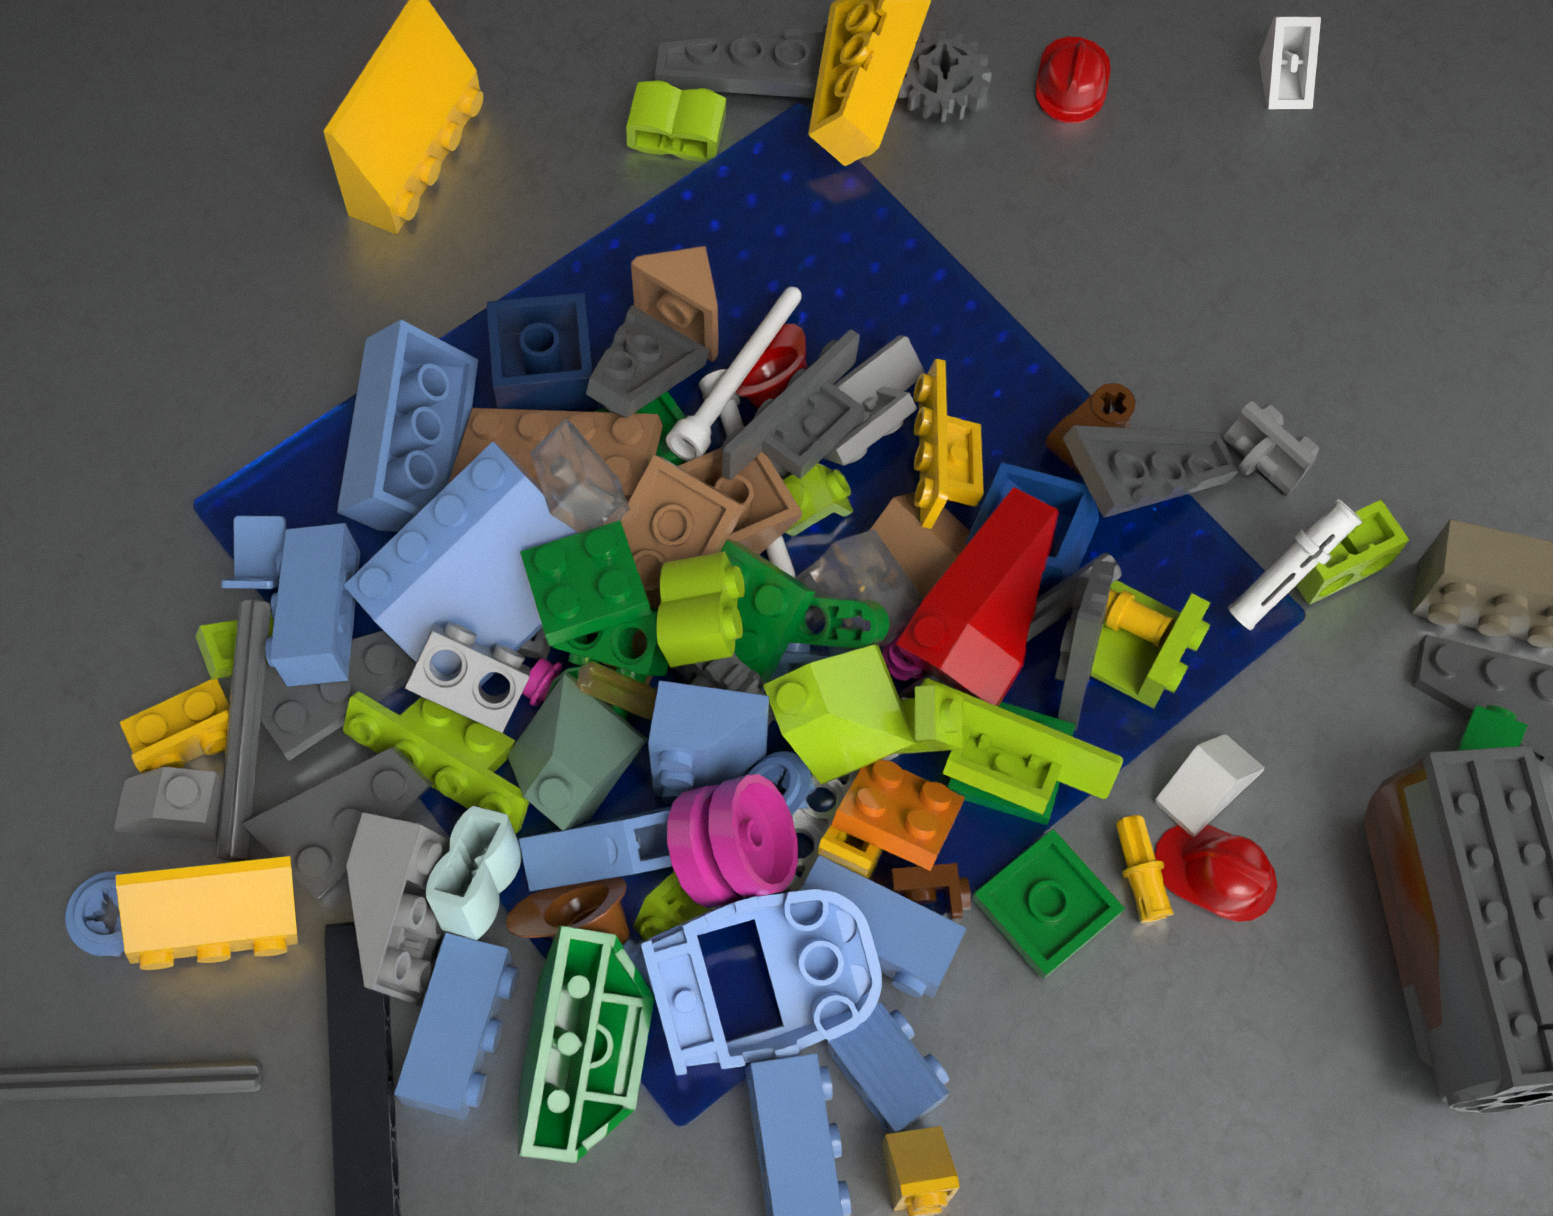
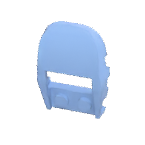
M811 889L755 896L718 906L641 942V948L676 1075L688 1074L686 1066L720 1062L721 1069L746 1066L745 1063L799 1056V1051L824 1039L831 1041L856 1029L871 1015L881 993V968L865 916L852 901L829 890ZM754 919L783 1024L726 1041L697 935Z

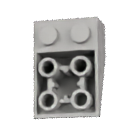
M362 812L346 869L364 987L420 1006L423 993L428 989L434 970L432 961L438 941L446 932L441 929L426 898V886L435 865L444 855L450 852V840L421 824Z

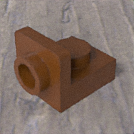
M957 863L933 865L931 871L921 866L891 870L889 875L891 891L919 905L937 902L936 894H944L947 919L957 924L963 919V910L971 909L969 881L967 877H959Z

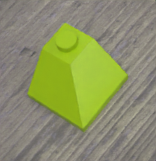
M871 645L806 664L763 684L782 735L820 784H827L917 744L878 645Z

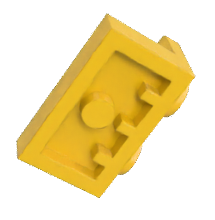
M218 679L206 681L119 722L132 750L131 758L141 774L161 767L183 768L185 763L204 754L214 755L225 751L230 702Z

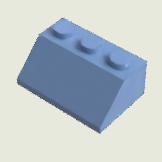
M659 681L648 741L654 796L662 797V801L672 805L685 791L704 786H720L723 781L745 776L754 764L766 757L769 696Z

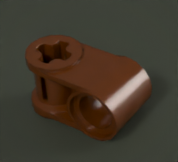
M1109 383L1102 385L1073 413L1067 415L1057 424L1046 439L1045 447L1078 476L1083 478L1074 464L1063 437L1073 425L1130 428V418L1134 414L1136 405L1133 393L1121 384Z

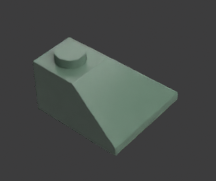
M565 673L507 756L523 797L565 831L591 819L644 745L647 738L572 675Z

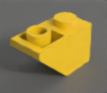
M942 1126L885 1134L882 1141V1149L893 1211L907 1209L908 1216H933L942 1213L941 1207L947 1206V1203L960 1188L958 1175Z

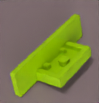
M928 678L923 680L921 686L936 685L963 696V749L951 751L942 774L1042 815L1049 802L1056 781L1101 799L1108 797L1123 763L1121 756Z
M359 691L350 697L343 731L346 735L377 754L391 747H397L433 783L431 787L467 809L476 806L507 814L515 835L521 830L529 801L523 797L520 788L494 773L508 759L507 755L514 747L515 740L423 696L400 716Z

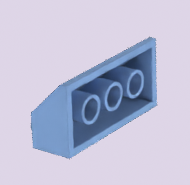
M402 319L366 338L337 513L379 531L399 532L448 485L472 411L478 359Z

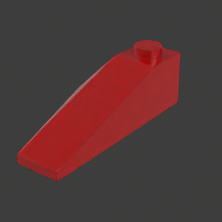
M1015 487L1011 489L924 598L898 639L896 645L909 663L963 693L995 706L1000 705L1024 664L1027 651L1025 646L1031 620H1034L1038 604L1036 599L1042 573L1046 570L1059 514L1058 509Z

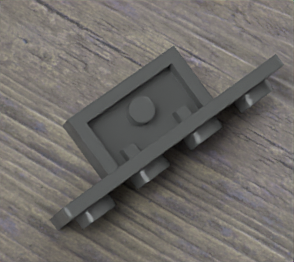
M850 329L840 340H831L823 348L818 360L807 370L803 368L797 371L783 393L775 400L772 398L766 400L758 409L754 420L743 430L736 429L727 437L721 449L723 454L722 476L731 481L753 459L763 452L794 476L802 479L863 420L865 407L833 385L856 362L860 337L858 333Z

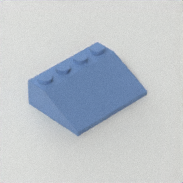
M493 441L351 577L344 586L370 617L415 662H417L435 623L446 628L448 622L456 623L474 632L477 635L474 641L491 650H494L496 644H499L517 652L524 643L530 640L542 628L520 551L581 533L582 531L525 469ZM440 650L432 656L433 666L441 673L451 674L462 666L460 657L451 650ZM491 672L483 676L480 680V686H482L495 672Z

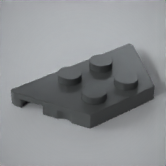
M1097 559L1094 560L1089 579L1079 577L1072 605L1073 611L1064 631L1060 649L1061 655L1055 679L1065 681L1058 719L1076 724L1074 728L1076 731L1102 631L1116 566L1114 563Z

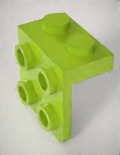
M1116 580L1111 585L1112 590L1120 594L1124 590L1134 594L1135 601L1167 617L1174 618V625L1163 646L1158 648L1153 643L1122 628L1115 631L1107 627L1106 620H1104L1091 676L1154 709L1164 689L1175 693L1188 668V665L1180 662L1185 649L1188 647L1196 652L1211 624L1203 621L1202 618L1210 602L1192 593L1180 613Z

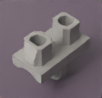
M1251 401L1242 408L1238 419L1225 433L1223 438L1245 457L1239 466L1240 471L1245 475H1249L1258 469L1283 493L1288 495L1297 487L1317 460L1315 456L1319 452V447L1307 436L1294 438L1282 427L1284 425L1283 415L1271 404L1260 408Z

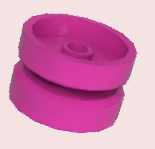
M760 774L745 775L723 781L720 786L711 785L685 791L672 804L667 820V844L670 859L681 887L694 902L706 908L722 906L744 900L745 897L765 896L785 891L793 881L798 863V845L794 822L784 797L770 780Z

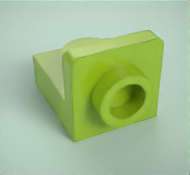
M674 871L645 898L633 927L646 941L716 907L706 908L694 902L681 887Z

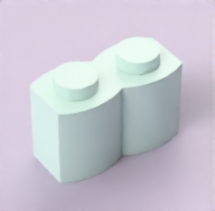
M472 806L457 821L450 838V852L444 855L435 865L426 886V898L443 931L477 940L492 925L499 909V893L507 888L516 876L522 857L519 842L507 814Z

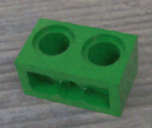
M650 606L652 613L650 615L599 630V634L594 642H591L587 635H583L552 646L553 648L570 652L568 661L571 663L597 669L600 662L617 667L616 676L639 683H646L647 676H666L669 665L657 642L658 608ZM642 630L647 638V648L644 654L639 657L633 650L632 641L636 632Z

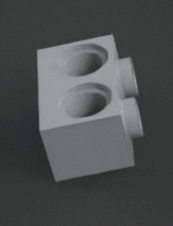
M448 622L446 628L435 623L408 678L405 689L503 733L530 677V667L522 664L525 657L503 645L496 644L494 650H491L474 641L477 635L456 623ZM440 650H451L460 657L462 666L454 673L444 674L435 669L432 663V656ZM491 672L501 673L509 680L510 687L502 695H489L480 686L482 677Z

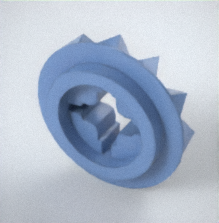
M783 751L770 754L760 759L745 774H760L770 780L778 790L784 788L786 793L783 797L792 818L798 809H809L806 797L817 790L811 779L812 772L798 754Z
M108 871L94 875L84 881L74 891L68 902L65 913L67 932L71 940L80 949L95 957L108 955L120 957L124 951L120 916L116 919L117 926L114 927V933L104 921L96 922L95 920H98L99 916L107 913L108 896L114 905L119 908L116 875L128 873Z

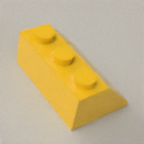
M290 856L116 875V889L125 955L130 964L139 963L142 970L174 966V959L197 956V962L199 963L222 962L231 959V952L252 949L254 956H274L286 953L287 945L298 944Z

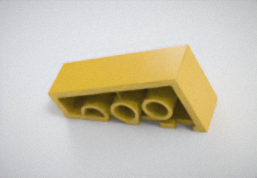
M836 0L831 3L808 135L842 165L847 166L862 157H868L880 147L931 0Z

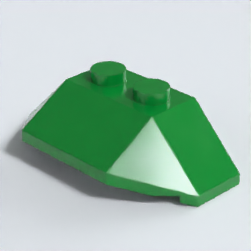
M560 925L558 927L538 979L519 1084L518 1154L520 1156L577 1163L588 1153L591 1147L606 1137L636 1109L655 997L615 934Z

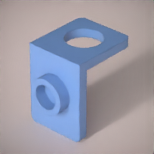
M236 516L234 518V577L221 580V588L273 589L279 587L280 577L277 572L276 557L278 551L283 550L285 517Z

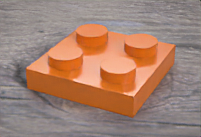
M879 760L860 769L839 805L831 826L931 871L965 797L950 791L949 788L941 783L930 782L903 770L894 762Z

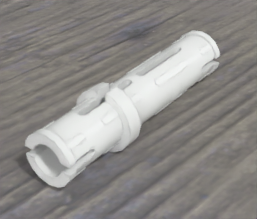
M1337 499L1334 502L1335 504L1307 531L1301 529L1294 536L1297 541L1233 604L1228 606L1231 614L1243 626L1252 630L1319 562L1325 565L1332 558L1329 553L1357 525L1363 522L1343 501Z

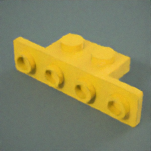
M935 358L927 374H920L913 396L914 401L919 402V411L914 424V435L919 436V447L915 455L914 469L920 471V481L916 488L914 504L920 507V526L927 529L933 527L947 500L976 507L984 494L981 424L947 415L946 361Z

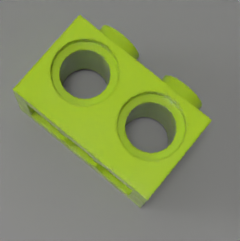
M1382 499L1356 511L1355 513L1363 522L1357 525L1329 553L1332 558L1325 565L1319 562L1296 585L1308 605L1392 565L1408 543L1409 538Z

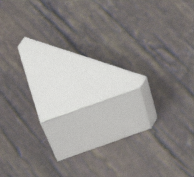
M1274 16L1259 56L1267 109L1313 108L1321 17Z
M1223 734L1196 746L1155 799V804L1194 838L1264 771L1265 767L1227 734Z

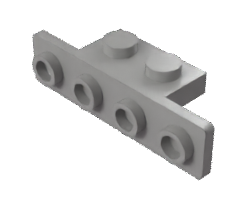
M897 336L834 384L835 387L863 405L865 411L863 420L822 459L843 466L861 459L866 454L867 448L882 436L897 431L903 425V420L917 410L910 393L904 391L916 383L920 374L925 372L908 337ZM769 457L782 480L792 475V473Z

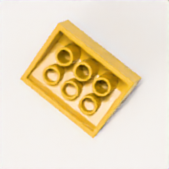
M409 0L323 131L348 216L398 235L406 220L410 221L415 216L419 207L420 197L428 185L432 186L437 181L443 160L449 151H454L458 147L464 126L470 117H475L479 113L483 103V92L480 91L476 68L429 0Z

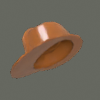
M614 877L540 890L516 904L508 914L506 926L511 934L521 938L550 937L552 940L555 938L559 925L615 934L621 944L624 945L629 939V930L620 900L625 894L627 884L622 877Z

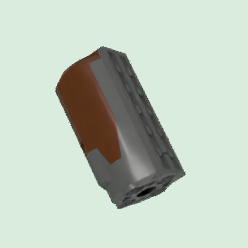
M1532 746L1429 752L1413 766L1401 770L1382 781L1369 800L1363 819L1419 1060L1433 1068L1440 1099L1447 1103L1449 1108H1454L1459 1112L1495 1113L1552 1103L1553 821Z

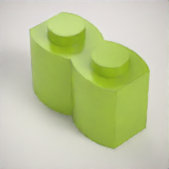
M660 80L638 82L626 126L627 146L648 154H673L685 160L703 163L716 162L726 118V98L705 88L680 90Z
M725 551L665 562L662 566L660 576L661 604L657 614V642L670 667L728 658L734 654L736 639L741 638L743 634L742 620L737 608L738 598L744 596L745 587L739 566L731 565Z

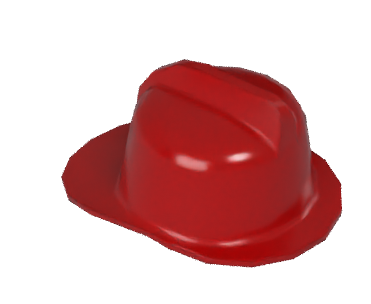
M1070 36L1056 39L1046 46L1041 56L1036 81V99L1041 109L1051 118L1063 123H1081L1094 117L1101 110L1106 99L1111 71L1110 59L1105 50L1094 41Z
M784 324L741 383L736 394L747 397L756 409H759L766 400L770 398L775 400L783 393L797 371L803 368L807 370L808 366L805 359L806 337L803 329L795 324Z
M1177 825L1166 831L1156 845L1154 856L1156 861H1163L1164 868L1160 870L1166 889L1181 899L1208 910L1221 918L1234 922L1253 921L1265 914L1275 901L1278 886L1275 869L1263 849L1249 838L1232 835L1211 825H1206L1193 838L1182 827Z

